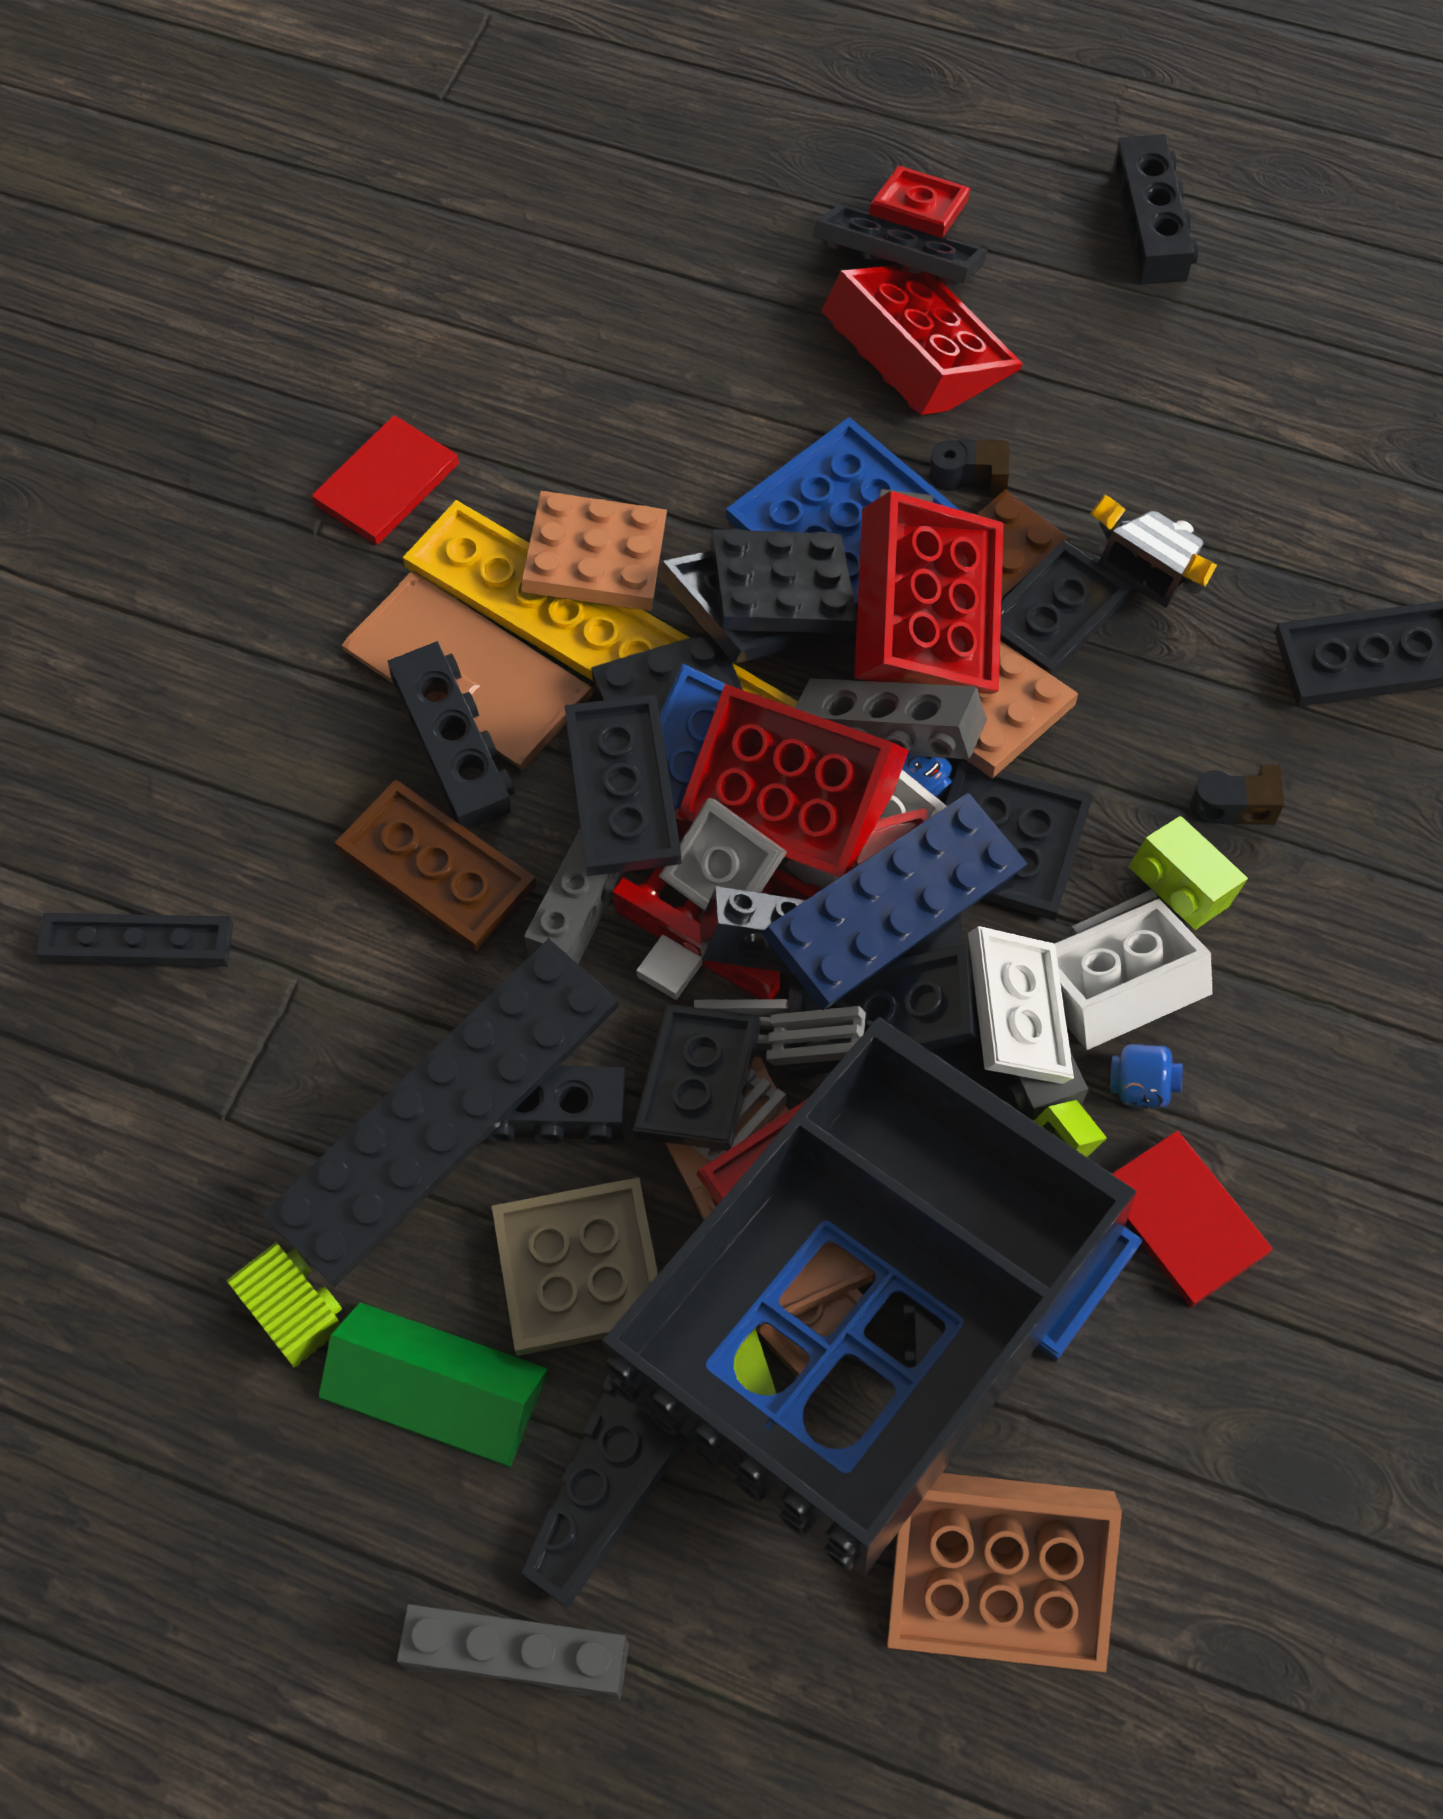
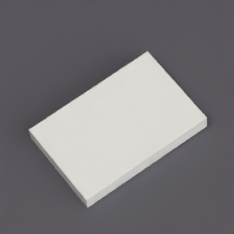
M980 926L976 927L968 933L985 1070L1059 1084L1070 1081L1074 1076L1055 944Z

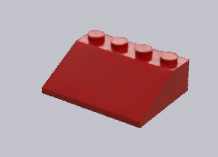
M899 265L841 270L821 310L833 323L834 329L844 335L857 348L858 354L869 361L882 374L883 380L894 387L907 400L908 406L920 415L949 411L1019 371L1023 365L943 283L936 280L935 275L924 271L920 274L908 273L898 267Z
M889 491L862 509L855 679L874 682L977 687L978 693L994 694L999 691L1003 522L894 491Z
M725 684L677 816L693 822L707 799H715L787 851L784 857L834 876L842 877L852 869L890 801L909 750L885 739Z

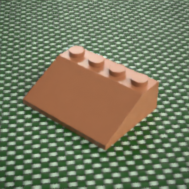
M942 1473L895 1536L888 1648L1106 1673L1122 1514L1115 1492Z

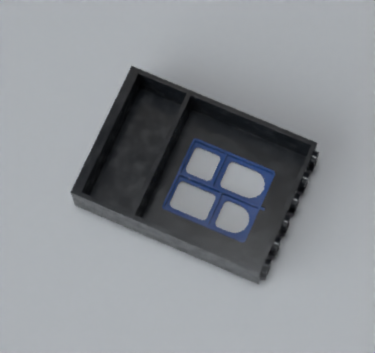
M878 1017L604 1337L602 1343L606 1357L605 1365L608 1369L609 1377H611L609 1384L625 1400L634 1403L638 1398L653 1411L650 1416L663 1430L674 1436L680 1431L695 1444L692 1447L694 1452L705 1463L715 1469H718L722 1464L738 1477L735 1483L751 1499L761 1503L765 1498L781 1511L779 1518L793 1532L802 1537H805L809 1532L825 1545L823 1549L824 1554L835 1565L846 1572H850L852 1568H855L865 1576L1122 1234L1137 1191ZM826 1243H834L870 1268L875 1273L876 1279L836 1330L829 1336H821L780 1305L779 1300L819 1249ZM896 1292L906 1294L939 1318L945 1325L944 1333L920 1364L914 1368L903 1366L868 1340L864 1334V1329L887 1299ZM762 1323L772 1326L804 1350L810 1358L808 1365L788 1388L771 1396L757 1395L745 1389L737 1380L734 1371V1357L739 1347L755 1327ZM845 1355H852L891 1383L895 1388V1395L865 1435L854 1445L843 1449L826 1448L816 1443L806 1432L803 1423V1409L810 1396L837 1362Z

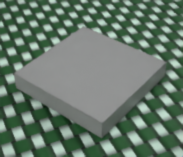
M708 798L680 842L682 864L665 866L659 877L705 911L715 886L761 893L787 851L717 800Z

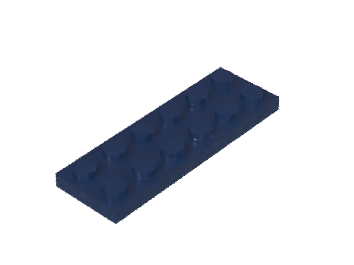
M968 792L768 925L762 935L822 1011H824L1017 875L1027 865V862Z

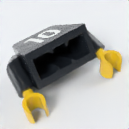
M1103 495L1090 513V515L1099 520L1100 527L1108 540L1097 565L1164 608L1170 605L1181 585H1183L1186 592L1191 594L1199 593L1206 587L1217 564L1198 555L1204 543L1199 537L1194 535V529L1188 522L1182 520L1173 522L1155 511L1146 513L1138 518H1121L1125 508L1109 496Z

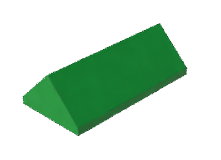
M360 1302L330 1336L319 1398L511 1468L549 1370L546 1367Z

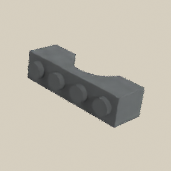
M408 1604L397 1662L408 1671L456 1678L487 1677L539 1685L566 1694L620 1701L629 1644L626 1635Z

